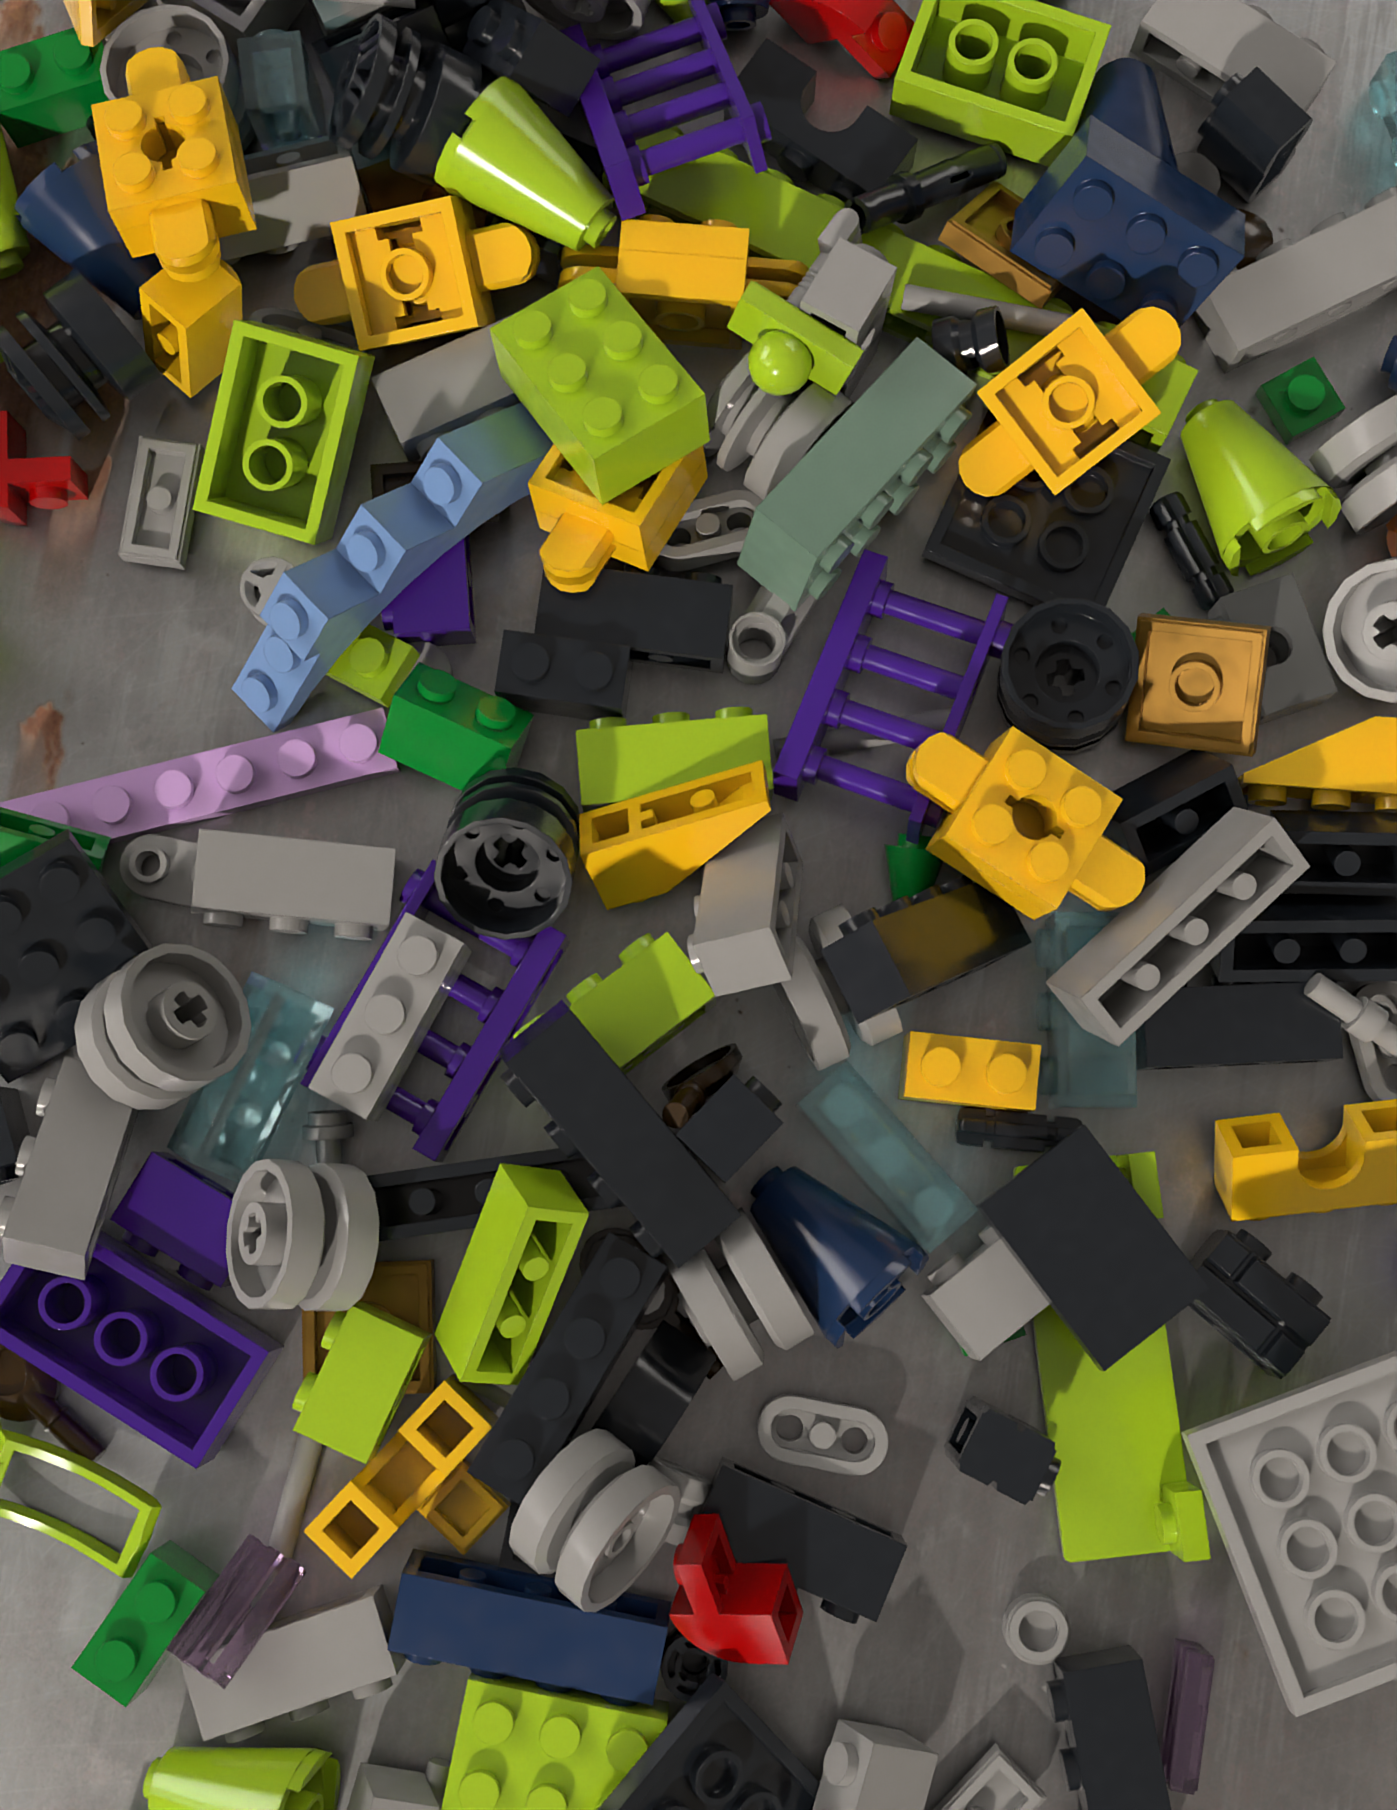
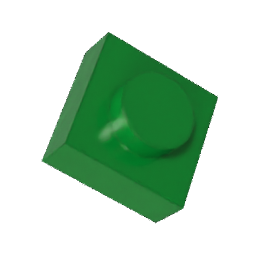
M1314 356L1262 384L1255 393L1286 445L1339 417L1346 408Z

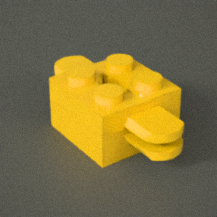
M151 47L136 53L127 62L126 81L129 96L91 105L107 209L132 258L155 253L163 269L172 279L181 282H197L209 277L219 268L221 259L219 238L257 229L239 128L218 76L191 82L183 61L175 51L164 47Z
M446 196L330 222L338 259L314 264L301 271L297 275L294 284V301L299 312L310 322L319 325H333L352 321L359 351L384 349L470 331L496 322L490 291L520 285L536 274L540 263V248L535 237L527 228L514 223H500L476 229L471 203L457 196Z
M648 214L640 216L637 220L627 219L621 222L619 247L599 245L597 248H593L591 245L586 244L580 251H575L566 246L563 247L560 260L563 270L559 275L558 289L599 266L663 344L742 350L743 338L726 327L751 280L753 282L756 281L784 300H787L809 269L804 263L795 260L748 257L749 228H738L729 221L710 219L703 221L700 225L674 223L668 217Z
M1156 307L1140 308L1103 336L1083 308L1078 310L977 391V394L996 417L997 421L963 448L958 462L959 474L964 484L974 493L990 497L1005 493L1034 469L1054 495L1075 481L1161 414V411L1141 385L1166 367L1176 357L1181 346V333L1176 320L1165 310Z
M553 444L528 481L539 528L550 532L541 545L539 552L545 575L551 585L560 591L570 593L585 592L595 582L610 557L649 571L708 478L704 447L697 448L637 484L638 486L630 488L602 505Z
M1014 726L991 742L983 755L953 735L944 732L927 738L910 754L906 765V779L914 790L948 811L925 849L1032 920L1058 909L1068 891L1102 912H1110L1134 901L1141 893L1145 882V867L1136 856L1102 835L1123 799Z

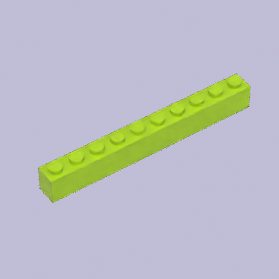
M676 126L635 142L641 151L683 136L684 133ZM727 148L648 176L650 183L639 187L646 213L635 217L639 218L643 215L656 214L668 217L674 223L699 225L703 221L710 219L726 220L735 224L738 228H749L748 257L795 260L804 263L809 269L820 254L819 236L839 210L844 209L845 203L829 194H818L816 196L796 187L788 176L775 169L768 168V170L756 174L753 166L739 161L737 155ZM604 171L602 175V183L613 196ZM614 200L613 207L618 209L616 202ZM893 223L861 235L863 244L872 246L886 257L888 263L897 267L882 331L905 342L911 343L918 337L933 349L932 322L934 319L942 318L902 310L901 304L905 284L1038 308L988 273L961 262L960 257L952 250L935 244L926 246L910 239ZM1055 297L1042 308L1055 312L1075 314L1067 303ZM1094 322L1103 336L1117 326L1109 322ZM1006 329L1010 365L1046 336ZM1178 353L1171 363L1141 385L1161 411V414L1127 439L1156 453L1167 438L1199 371L1187 365L1185 359ZM977 367L976 370L971 372L991 381L1002 371L987 373L980 367Z

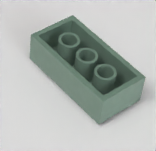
M916 337L755 508L737 565L771 593H775L791 606L794 612L810 595L816 600H820L841 575L842 570L838 566L849 552L857 558L861 556L864 549H867L879 534L881 527L877 524L889 510L895 516L898 515L919 489L916 481L924 471L928 469L931 473L935 474L952 455L957 447L953 440L960 434L972 417V413L966 409V406L977 384L920 338Z

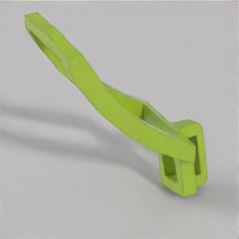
M0 1422V1486L13 1453L17 1451L74 1472L110 1491L139 1510L121 1554L93 1536L64 1521L1 1498L0 1517L38 1530L75 1548L121 1578L133 1577L140 1559L148 1547L154 1526L162 1509L159 1501L144 1489L84 1456L33 1437L5 1430Z

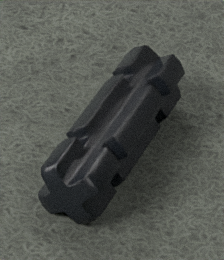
M1176 491L1155 501L1150 508V515L1159 531L1166 530L1167 537L1164 538V541L1187 582H1194L1195 588L1191 591L1199 606L1203 610H1210L1220 597L1234 593V588L1224 571L1218 573L1216 565L1220 562L1197 520L1190 521L1188 518V514L1192 511L1183 494Z
M963 1107L959 1109L957 1115L955 1136L957 1143L965 1146L983 1147L984 1141L992 1142L991 1148L1044 1153L1045 1147L1052 1148L1083 1124L1081 1120L1073 1117L1055 1116V1121L1049 1122L1047 1121V1115L995 1110L994 1116L986 1115V1109Z

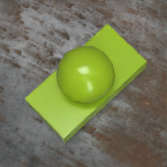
M752 280L741 296L726 327L753 344L748 356V368L752 381L763 392L774 396L792 394L800 389L808 379L836 396L864 352L860 346Z

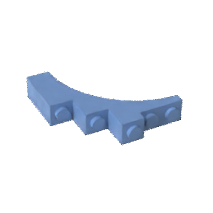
M518 403L437 437L411 483L360 505L336 549L283 572L259 615L267 623V626L231 688L273 733L291 724L311 692L336 660L405 587L446 551L481 524L517 500L530 494L528 481L554 443L522 403Z

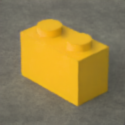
M220 259L219 268L209 277L200 281L181 282L174 280L162 269L139 287L145 352L158 370L190 398L195 396L223 372L234 320H243L241 281L233 268L222 259Z
M910 1031L903 1039L898 1099L1023 1113L1036 1111L1041 1045Z

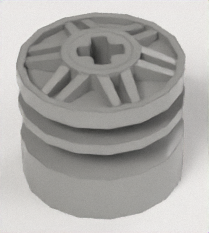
M162 4L140 10L118 25L104 46L100 65L104 93L109 101L129 96L126 66L130 58L136 53L151 47L171 49L183 61L191 82L218 76L237 122L244 153L254 138L259 115L254 92L246 81L243 71L237 65L236 58L224 35L211 18L189 6Z
M747 353L724 377L708 402L707 416L710 441L704 444L703 447L707 457L718 452L716 464L726 472L738 467L752 455L753 458L746 471L743 485L764 500L855 402L840 391L835 396L815 382L799 395L796 394L797 391L781 396H774L763 392L752 381L748 368L749 353Z

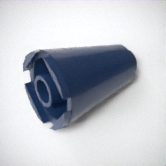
M1119 58L1103 65L1094 76L1075 134L1088 117L1092 115L1179 171L1154 71L1144 62L1133 58Z
M97 140L72 150L80 160L74 165L62 171L54 162L43 170L25 188L16 201L14 208L19 215L15 216L21 222L24 229L71 268L78 270L88 282L134 320H141L139 287L161 271L163 267L155 253L132 258L107 209Z
M778 1166L772 1168L758 1180L750 1192L755 1198L750 1208L752 1216L823 1335L837 1349L843 1346L845 1331L854 1339L877 1320L901 1296L906 1289L898 1279L908 1267L919 1275L930 1258L919 1244L797 1166H792L784 1172Z

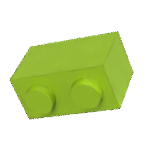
M363 1301L354 1304L347 1313L336 1311L321 1342V1347L329 1350L319 1374L311 1371L308 1372L293 1401L292 1408L301 1412L293 1431L364 1464L370 1462L379 1452L432 1333Z

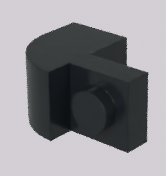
M662 1320L590 1431L595 1428L607 1430L633 1451L636 1460L635 1467L647 1465L650 1461L652 1462L675 1428L718 1356Z

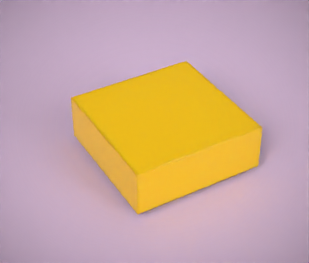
M465 1458L416 1509L463 1556L511 1505L500 1492L467 1472L471 1464Z

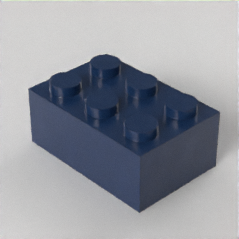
M1090 115L1015 210L1010 252L1052 278L1057 279L1060 283L1122 321L1140 308L1156 307L1169 313L1176 320L1180 328L1245 257V214Z

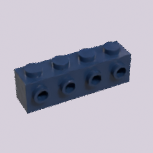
M413 1548L401 1574L387 1650L402 1653L406 1659L420 1665L431 1666L446 1662L469 1667L472 1673L484 1678L501 1679L508 1675L532 1680L540 1688L551 1692L565 1693L576 1689L600 1694L602 1699L618 1706H634L638 1703L653 1705L672 1601L623 1592L613 1603L597 1612H584L558 1590L555 1578Z

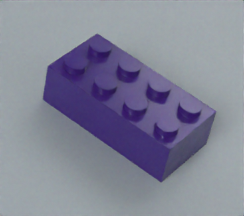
M102 1230L85 1281L11 1264L0 1281L1 1345L195 1469L215 1459L284 1348V1345Z

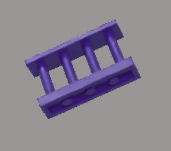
M688 0L692 17L604 49L601 48L600 43L588 47L580 23L559 30L601 60L579 100L622 221L646 213L639 187L650 183L648 176L743 143L756 174L768 170L761 144L772 140L767 117L760 101L749 104L722 42L727 39V34L716 1L706 5L704 0ZM700 42L703 49L702 51L615 82L613 77L610 76L611 73ZM710 75H714L717 84L630 115H626L625 110L622 108ZM727 108L732 117L731 119L641 151L635 142Z
M864 549L774 767V794L798 802L805 783L816 785L818 780L880 801L911 812L908 819L906 841L918 845L925 825L937 828L944 809L914 790L909 784L827 756L828 749L821 747V743L828 726L838 729L841 724L912 749H916L927 738L942 731L850 700V693L843 691L851 671L861 674L862 670L866 669L955 700L943 732L959 739L990 657L1001 660L1003 646L1014 624L1004 621L1009 597L996 593L987 619L984 621L895 591V584L886 581L888 557ZM886 614L975 644L976 647L965 675L963 676L872 645L873 638L865 636L872 618L876 617L882 620Z
M432 859L426 871L418 868L408 879L399 899L400 902L406 904L328 1037L319 1034L308 1048L301 1063V1067L307 1070L300 1084L308 1088L405 912L424 921L429 911L508 955L511 957L509 964L517 968L505 990L496 986L491 991L460 973L448 996L478 1012L477 1020L484 1023L482 1030L472 1046L466 1042L458 1046L429 1029L417 1052L446 1068L444 1075L452 1079L440 1102L433 1098L425 1102L398 1086L386 1107L390 1112L413 1124L412 1132L419 1135V1138L412 1149L434 1162H443L503 1058L499 1051L514 1039L513 1035L522 1027L569 946L570 940L567 935L551 926L538 932L537 935L508 940L477 934L457 922L440 901L434 880L436 861Z

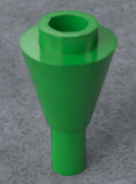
M898 833L897 845L884 844L892 902L907 895L911 898L935 885L943 860L925 849L932 839L931 836L921 835L917 845L906 841L905 833Z

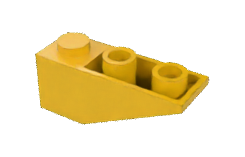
M1372 717L1247 771L1238 777L1243 795H1248V804L1256 806H1283L1287 804V798L1311 800V808L1322 811H1344L1351 808V803L1375 804L1374 812H1397V718Z

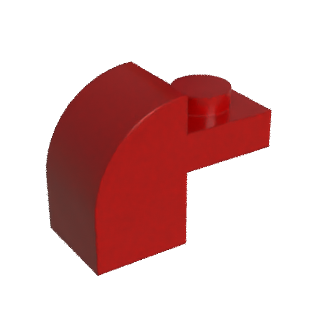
M770 0L769 5L808 45L837 39L875 80L891 77L904 54L914 26V21L894 0Z
M7 410L0 411V521L15 526H27V502L37 508L60 509L68 506V500H88V475L71 456L27 458L26 431Z
M694 1514L684 1542L677 1545L674 1553L673 1569L679 1587L669 1612L673 1624L693 1645L715 1657L745 1664L789 1665L804 1611L788 1565L736 1563L719 1514Z

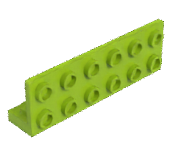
M1155 1151L1109 1156L1157 1219L1164 1218ZM1028 1165L1015 1167L1013 1177ZM1049 1304L1032 1318L1047 1437L1055 1442V1457L1061 1460V1466L1053 1486L1063 1557L1068 1562H1080L1171 1551L1183 1562L1211 1559L1202 1490L1188 1482L1186 1476L1166 1324L1106 1371H1100Z

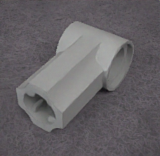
M762 585L744 615L732 625L726 651V662L731 674L739 681L750 685L762 684L771 680L778 672L782 657L817 600L810 595L794 612L791 606ZM757 638L768 644L772 653L763 659H753L747 657L741 651L739 645L745 640Z

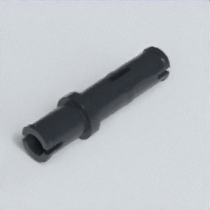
M985 144L912 174L908 171L895 173L886 179L883 186L847 200L844 208H850L857 212L861 235L896 221L900 224H908L921 218L925 209L954 199L966 192L1004 177L1007 171V159L1004 151L998 144Z

